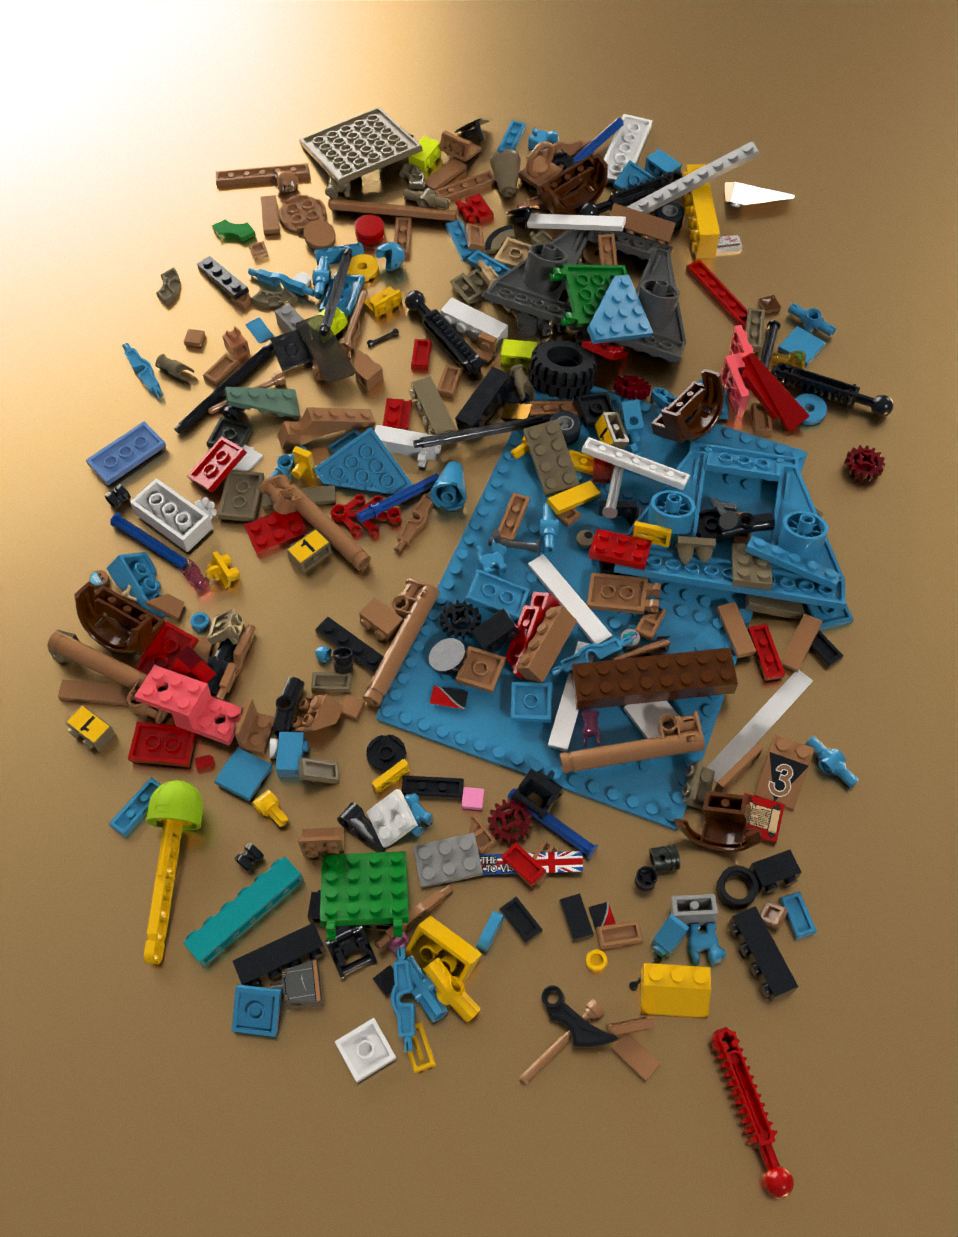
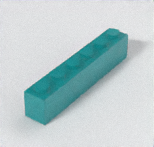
M285 856L282 859H277L266 873H261L255 878L253 884L248 888L245 887L240 890L232 902L225 903L219 913L207 918L199 930L191 932L183 944L201 966L204 967L304 880L301 873Z

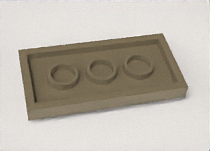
M558 419L523 429L545 497L580 485Z

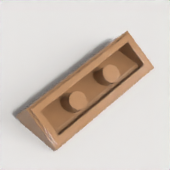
M659 640L612 656L609 659L617 660L661 655L668 652L670 641Z

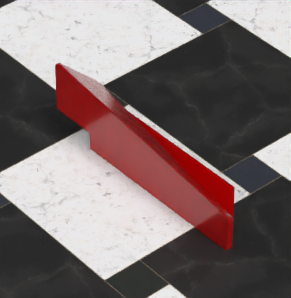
M749 353L742 357V361L745 363L742 379L772 420L779 417L786 431L789 432L809 418L810 415L754 353Z
M533 592L531 605L523 606L517 623L521 632L517 634V637L509 645L506 659L511 664L514 670L513 673L521 680L525 678L515 669L520 657L528 648V643L536 634L537 628L544 620L547 610L550 607L559 606V602L550 593Z

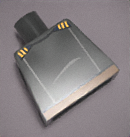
M317 960L283 970V982L270 984L271 989L282 990L281 996H284L285 1004L288 1007H323Z

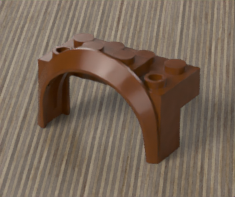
M598 153L593 156V159L589 155L538 186L537 196L552 214H577L584 203H595L601 196L605 186L608 184V164ZM587 183L591 185L594 191H592V189L587 185ZM582 184V185H581L578 189H576L574 192H572V193H570V194H568V195H566V196H563L564 194H566V193L569 192L570 190H572V189H574L575 187H577L578 185Z
M704 368L701 371L703 384L693 381L668 407H664L661 410V414L651 423L653 433L679 443H683L685 440L696 441L705 436L717 423L725 401L721 374ZM697 409L694 416L685 423V420Z
M88 581L74 594L77 615L83 628L93 640L111 651L120 653L137 652L141 655L149 647L165 623V620L104 585L95 592L94 584ZM104 617V619L95 626V623L98 622L100 618ZM110 617L114 618L115 620H117V621L121 622L122 624L126 625L127 627L131 628L132 631H130V630H128V629H125V628H123L122 626L118 625V624H117L116 622H114Z

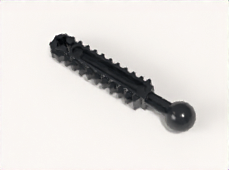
M674 170L669 172L668 175L664 173L662 177L657 176L656 179L652 178L651 181L646 180L645 183L640 182L639 185L635 184L634 187L629 186L627 190L623 188V191L617 190V193L612 191L607 201L599 204L593 202L584 203L580 207L579 214L599 216L600 213L608 210L611 211L613 203L627 207L682 178V173Z
M413 290L406 294V307L411 311H418L422 315V324L468 375L470 373L471 375L480 373L481 367H483V361L480 356L476 354L437 309L431 311L425 305L426 299L424 294L418 290Z
M783 362L773 365L771 370L775 378L784 386L843 404L845 407L853 408L856 402L871 407L872 412L878 417L888 416L894 407L892 399L887 395H879L872 398L860 394V387H857L856 384L851 385Z

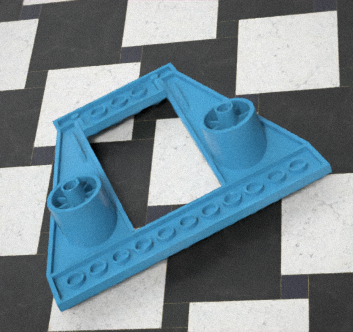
M691 441L689 453L676 468V470L690 475L684 490L664 484L659 492L653 495L649 505L636 520L672 529L669 548L651 544L644 570L615 564L614 568L615 573L805 603L832 609L844 610L846 605L845 578L827 537L828 524L822 517L818 516L799 470V458ZM705 470L713 473L719 472L733 476L738 475L764 479L766 481H777L774 509L775 528L772 530L771 544L840 573L836 588L832 590L772 563L773 585L771 590L732 586L731 561L710 558L706 563H703L697 555H693L690 562L685 565L681 561L678 551H674V543L678 536L696 537ZM634 524L626 535L633 536Z

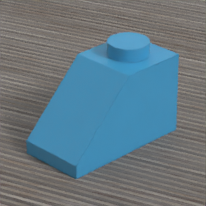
M671 913L652 940L651 946H653L654 952L668 959L683 941L689 927Z

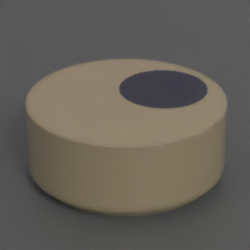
M582 530L577 534L576 543L580 548L589 549L595 535L589 530Z

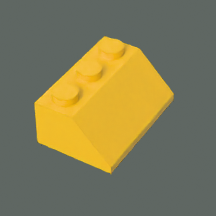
M431 915L417 926L405 949V957L407 958L412 955L424 975L423 969L439 957L450 974L460 978L463 983L473 972L482 956L481 952Z
M643 964L641 968L640 1014L708 1018L711 994V967Z

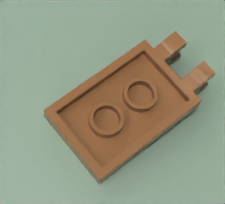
M591 573L587 606L593 610L644 615L645 610L650 613H658L659 600H649V594L660 598L661 583H648V578Z

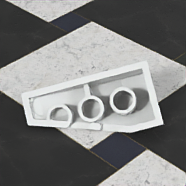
M725 182V201L729 202L730 206L739 208L740 205L793 199L795 196L738 182Z

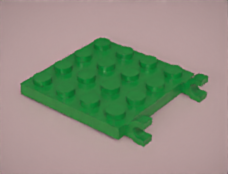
M563 264L562 268L554 267V273L549 275L550 280L558 281L564 278L572 313H564L565 318H561L562 326L575 323L576 327H588L614 276L628 275L625 265Z
M406 851L322 855L320 927H326L327 941L336 940V926L393 924L394 937H403L402 923H409Z

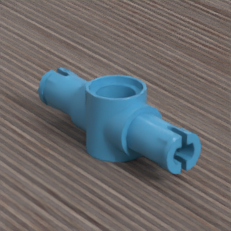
M325 256L320 257L319 266L316 270H313L312 274L313 285L315 286L314 295L319 300L324 298L325 289L331 281V272L328 269L329 259Z
M792 303L788 309L789 313L800 318V321L803 322V327L808 331L820 330L831 337L837 327L824 321L825 319L821 317V312L816 308L803 309L797 304Z
M301 444L298 445V447L307 450L304 446L302 447ZM293 453L281 455L277 459L278 465L269 477L285 474L288 478L292 477L291 471L295 467Z
M544 503L543 517L539 521V536H542L544 540V552L552 554L555 552V539L558 536L559 523L554 516V511L547 503Z
M815 736L806 742L805 745L815 748L814 753L818 756V765L827 775H837L849 788L859 780L846 767V759L839 750L826 748Z

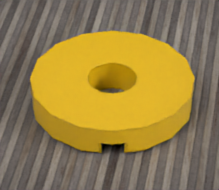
M359 254L352 257L347 274L364 275V282H368L369 279H374L379 273V264L373 256Z

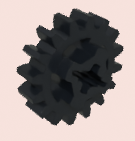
M456 600V604L449 602V608L444 606L443 612L440 613V626H442L443 632H447L448 637L454 635L455 639H458L461 636L462 640H465V636L468 635L472 638V630L481 625L479 608H474L472 604L467 605L465 600L463 603Z

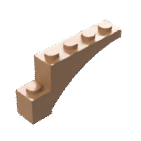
M307 407L300 422L284 421L277 436L282 449H294L299 444L304 445L314 439L334 432L352 428L374 427L376 421L371 409Z

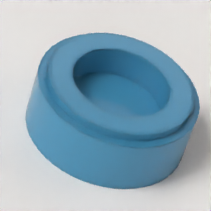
M198 612L191 617L190 624L195 631L203 632L210 627V619L206 613Z

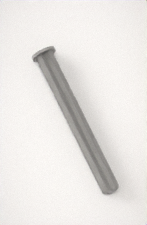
M616 465L613 468L606 507L602 511V514L610 519L615 518L618 513L616 506L624 468Z

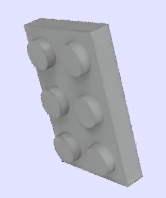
M474 833L413 846L421 889L483 875Z

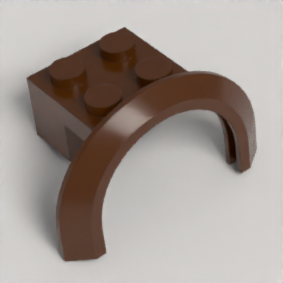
M706 791L703 805L705 821L702 835L692 830L687 820L674 819L678 829L687 838L713 850L725 852L744 851L758 845L762 838L760 829L748 828L751 804L748 796Z

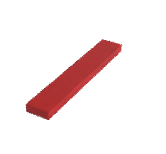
M700 259L687 265L686 271L737 325H742L743 330H746L748 310Z

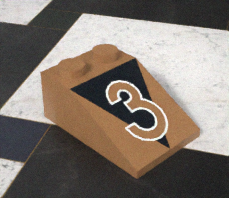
M775 734L770 744L754 796L785 804L784 808L793 811L815 748Z

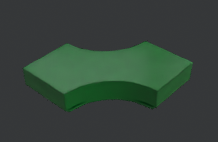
M224 219L212 225L213 231L220 239L235 238L240 242H244L256 236L255 231L248 222L234 224Z

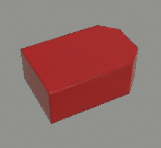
M209 754L195 758L197 771L213 768L215 766L214 757Z

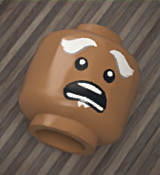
M280 171L274 177L275 188L281 193L294 192L296 186H298V177L292 171Z

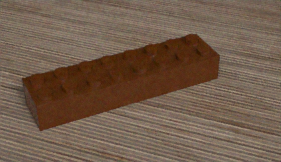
M730 647L572 664L571 668L576 710L734 694L738 685Z

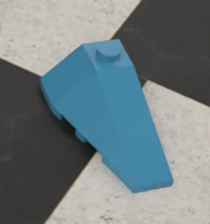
M140 552L118 555L106 568L115 584L124 592L128 585H130L131 590L129 593L138 599L135 602L137 605L160 618L168 617L145 605L148 600L162 596L159 591L160 582L156 581L155 578L156 568L148 554Z

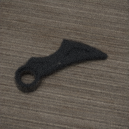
M551 985L542 992V1002L547 1008L550 1020L561 1022L569 1028L573 1036L574 1047H597L618 1040L616 1035L593 1026L566 1004L565 995L559 987ZM553 992L558 993L559 1000L554 1004L549 1003L548 996Z

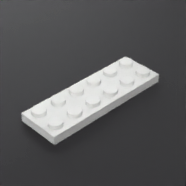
M623 114L624 125L615 132L604 157V161L608 164V183L614 184L629 160L635 164L637 163L651 130L653 120Z

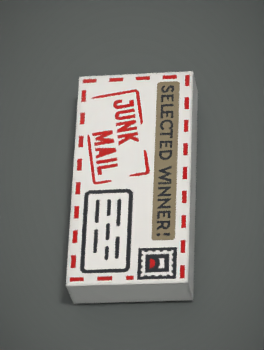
M739 235L719 237L716 253L742 250Z

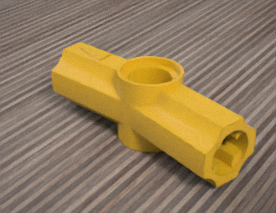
M439 957L423 969L436 987L437 999L444 1005H450L465 1022L472 1020L481 1008L465 992L462 980L452 976Z

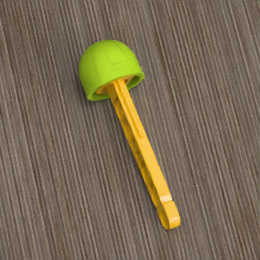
M180 780L168 781L160 785L153 792L148 805L146 823L163 828L147 929V940L144 949V961L146 964H160L163 959L164 941L167 934L182 830H197L201 828L203 815L202 797L193 785Z

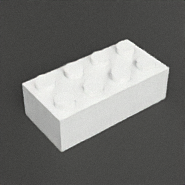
M157 478L130 502L134 513L186 552L190 551L213 529L209 515Z

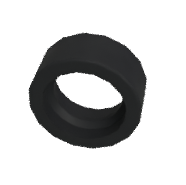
M735 865L728 867L722 872L717 881L716 891L718 898L723 904L733 909H742L753 903L759 891V883L751 870L744 866ZM731 876L744 878L750 886L748 896L743 899H735L730 896L725 889L726 880Z

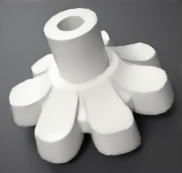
M204 497L202 501H195L196 507L209 515L210 520L213 519V516H216L217 510L214 509V502L210 501L207 497Z

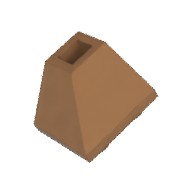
M327 694L303 698L299 703L296 716L292 719L291 732H310L336 724L344 706Z

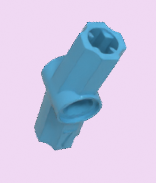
M411 955L406 958L407 961H410L414 991L411 995L417 1004L420 1003L432 1022L439 1021L448 1013V1009L437 999L435 986L428 976L424 975L420 966Z

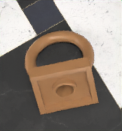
M543 141L539 143L530 153L526 167L519 172V178L536 189L563 172V169L552 163L554 147L551 142ZM542 149H548L547 158L541 155L536 158Z

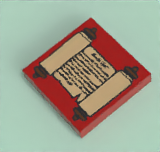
M744 793L745 796H748L751 804L748 828L760 829L761 841L776 844L785 804Z

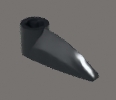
M351 802L337 817L339 824L375 852H386L372 823L364 815L363 809L356 803Z

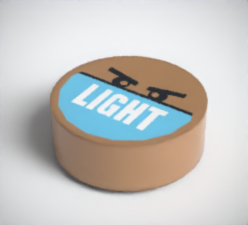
M96 570L90 575L89 581L94 584L95 589H99L102 585L107 587L110 578L104 570Z

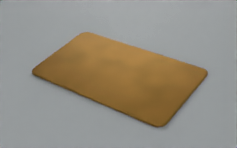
M506 403L500 418H528L532 404Z

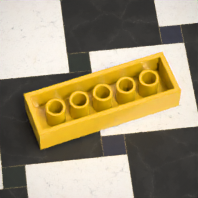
M706 164L686 165V170L682 176L684 177ZM708 182L683 195V205L686 206L685 217H688L687 228H690L689 238L692 240V252H695L696 259L715 258L720 237L710 183Z

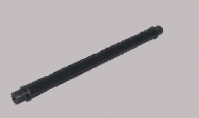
M349 248L343 252L320 325V335L324 337L330 331L340 293L342 292L348 267L352 259V250Z
M271 342L264 345L185 416L174 430L178 434L186 431L210 407L226 395V387L236 386L272 353L273 347Z
M540 415L421 437L418 440H413L414 448H426L522 430L549 422L551 416Z

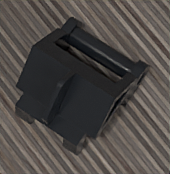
M531 768L519 787L512 794L511 799L513 801L517 800L539 815V819L543 820L549 814L552 805L564 792L562 790L563 787L552 780L555 775L553 770L546 776ZM532 792L542 797L541 807L527 798Z
M362 925L339 926V928H336V940H325L341 980L345 978V975L372 962L373 964L378 963ZM357 949H360L361 953H369L343 967L340 966L346 961L344 956Z

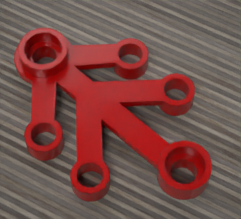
M358 494L346 505L337 504L333 506L330 512L331 518L337 522L342 521L350 529L353 537H359L362 533L361 527L354 524L350 518L357 519L356 513L368 508L370 504H376L377 502L375 501L377 500L382 501L383 497L376 495L370 502L365 504V496ZM356 506L361 507V508L358 509L357 511H356V510H352V509H353L354 507H356ZM391 507L387 512H383L377 518L371 519L388 520L390 523L396 524L401 520V511L396 507ZM369 520L361 523L368 530L371 538H377L380 535L379 528L374 526Z

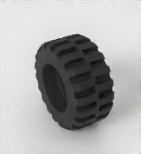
M562 339L542 342L532 351L528 373L529 380L534 388L540 390L544 395L548 394L549 397H558V399H573L575 396L587 394L592 389L597 369V360L592 351L581 347V344L577 342L573 343L572 341H563Z

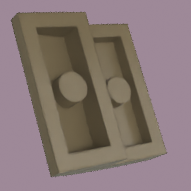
M479 268L468 275L462 273L450 281L451 285L467 304L484 300V294L488 289V284L481 276Z

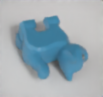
M534 127L528 139V149H534L543 141H549L554 144L558 142L559 134L554 130L547 132L537 130Z
M493 540L491 546L492 554H484L481 546L476 547L482 571L492 574L493 570H497L499 576L507 574L508 567L504 559V554L507 552L506 546Z
M416 793L404 796L417 824L423 821L429 825L434 819L433 815L426 812L419 804V796ZM416 826L410 832L414 836L419 837L424 829Z
M707 923L705 932H699L701 924H691L687 932L689 936L688 947L693 959L692 964L694 966L699 965L700 957L698 952L708 951V959L712 967L714 964L720 963L726 957V951L718 944V938L715 933L716 923Z

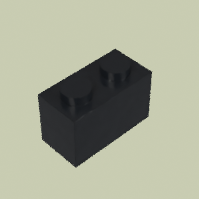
M504 608L472 630L482 648L491 653L497 652L503 644L514 640L517 634L521 632L511 615Z
M791 850L754 862L749 867V870L757 877L759 893L763 891L767 893L773 892L778 889V886L783 884L786 886L792 885L798 881L797 879L802 873Z

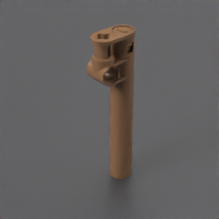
M285 474L269 477L261 483L259 491L266 493L270 497L276 512L289 514L297 511L358 571L364 569L369 564L371 557Z
M409 578L405 582L407 586L404 591L392 600V607L396 614L403 618V622L362 696V699L367 703L379 707L440 594V591L431 584Z
M55 631L51 635L47 645L49 649L57 651V653L130 688L131 691L127 696V703L132 713L143 716L148 715L154 718L157 724H160L168 714L166 711L144 703L133 704L136 701L134 696L148 676L147 674L59 631ZM162 686L158 689V691H166L168 687Z
M694 711L692 715L683 717L671 714L663 715L659 720L658 727L660 737L571 751L570 753H560L562 772L565 774L571 773V771L576 772L705 750L698 713ZM671 724L673 727L671 729H667L663 725Z

